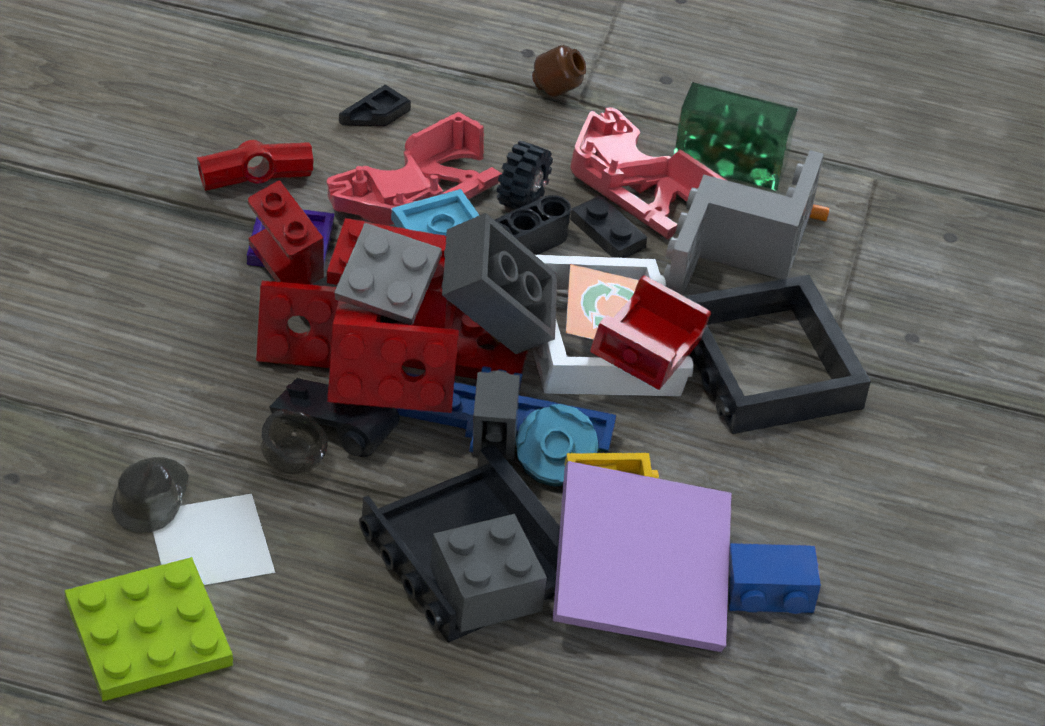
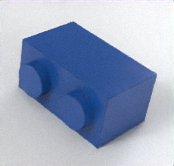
M730 543L728 576L729 611L814 613L821 587L815 546Z

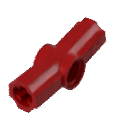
M248 140L236 149L197 157L199 176L205 191L246 181L259 184L268 181L270 178L311 176L314 164L312 146L309 142L263 144L257 140ZM256 156L263 157L259 165L248 167V163L252 158Z

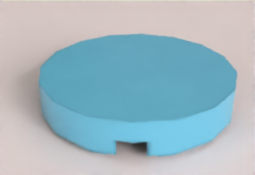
M563 404L550 405V407H544L541 410L539 408L530 413L520 425L516 438L518 460L524 471L538 483L553 487L563 486L567 453H598L597 434L589 417L577 408Z

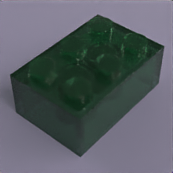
M692 82L681 107L674 154L682 150L722 177L778 190L788 162L798 109Z

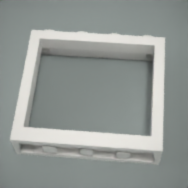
M536 255L557 273V290L569 289L570 264L636 280L645 275L666 286L665 278L663 275H660L655 259ZM557 320L555 340L532 348L545 394L681 396L688 377H692L693 361L691 357L687 356L663 387L658 390L602 358L567 357Z

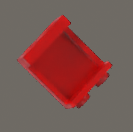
M279 180L248 198V205L265 229L249 237V246L276 282L312 285L324 278V237L282 182Z
M643 275L638 280L633 296L614 318L606 315L600 321L590 352L660 390L701 341L711 312Z

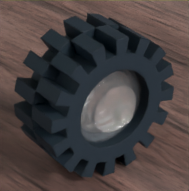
M518 141V144L512 147V152H509L506 156L507 162L502 165L503 173L498 178L500 184L497 186L496 192L499 193L497 200L501 205L519 209L540 199V196H544V188L550 180L548 175L552 172V167H550L553 163L551 151L525 141Z

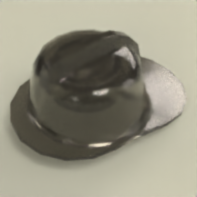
M151 457L127 467L118 479L117 489L113 497L112 513L116 522L124 529L135 533H151L164 528L175 518L188 487L189 475L185 467L179 462L165 457Z

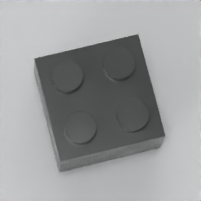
M515 514L433 533L430 568L442 594L456 611V624L460 632L542 611L547 577Z

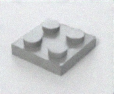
M365 223L334 292L335 299L413 325L441 259L442 249Z

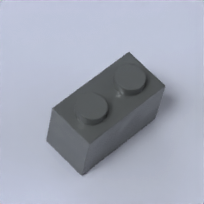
M504 371L478 372L473 414V456L479 457V450L494 444L505 459H514L520 375H510Z

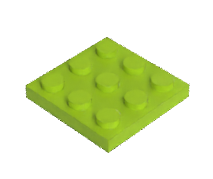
M192 557L64 590L65 602L102 702L233 666L232 651Z

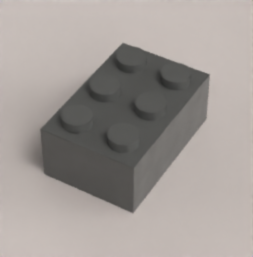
M487 213L447 229L442 296L515 354L555 340L557 273Z

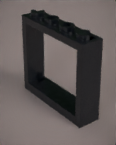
M810 275L684 296L711 312L707 325L792 310L831 380L744 396L706 325L701 341L688 356L691 357L693 364L697 365L701 373L704 389L707 392H711L716 402L718 416H723L732 434L864 409L871 381Z

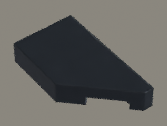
M385 84L340 112L339 123L345 126H387L411 110V100Z

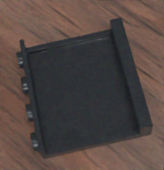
M494 444L479 450L478 468L381 508L375 505L369 495L363 497L362 517L359 518V525L364 537L368 541L373 540L380 550L386 567L390 570H395L402 580L406 594L409 598L418 601L424 609L429 625L435 630L438 629L448 643L483 627L460 632L456 624V611L442 594L430 568L433 533L515 514L547 577L544 600L555 596L560 526Z

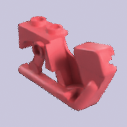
M609 107L605 109V113L600 115L591 111L575 144L570 165L573 175L666 239H670L676 232L677 224L669 219L668 215L670 211L669 205L675 201L677 195L687 202L691 188L698 189L703 175L726 180L682 150L677 151L672 157H652L641 153L636 147L640 135L639 129L619 110ZM629 185L641 193L657 185L654 193L655 200L648 205L622 186Z
M457 112L412 134L405 143L406 151H404L405 166L398 170H379L369 166H357L356 169L331 176L327 179L328 198L335 211L359 215L364 220L389 226L394 224L391 220L393 207L459 189L470 199L499 184L498 178L502 173L493 167L478 173L474 170H462L440 165L459 158H473L479 161L483 159L484 127L476 120H472L464 114ZM443 179L457 182L458 185L443 192L438 183Z

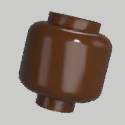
M560 45L536 57L532 79L539 90H543L550 96L557 97L582 84L584 74H586V63L577 49Z

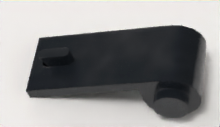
M296 378L291 384H288L286 390L269 406L273 414L335 427L344 450L353 456L359 457L370 456L396 428L400 421L396 408L327 402L328 384Z

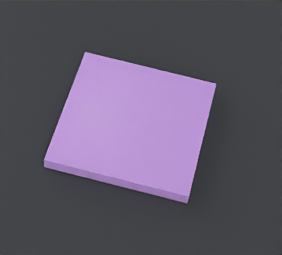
M568 461L564 468L553 621L722 652L726 647L731 493Z

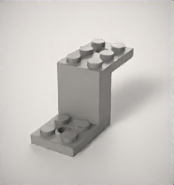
M809 150L805 164L798 163L792 181L796 188L789 187L786 196L703 175L698 189L692 187L686 205V209L689 212H681L676 228V234L679 235L678 238L671 237L668 244L666 259L671 260V265L667 264L663 275L666 287L684 296L700 257L779 279L788 278L814 205L824 154Z

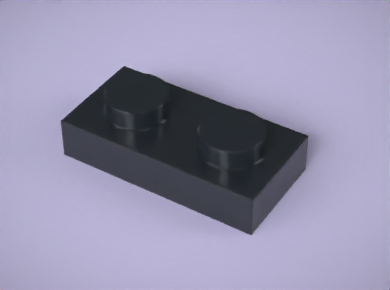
M601 195L571 209L570 220L612 258H627L646 248L647 236Z

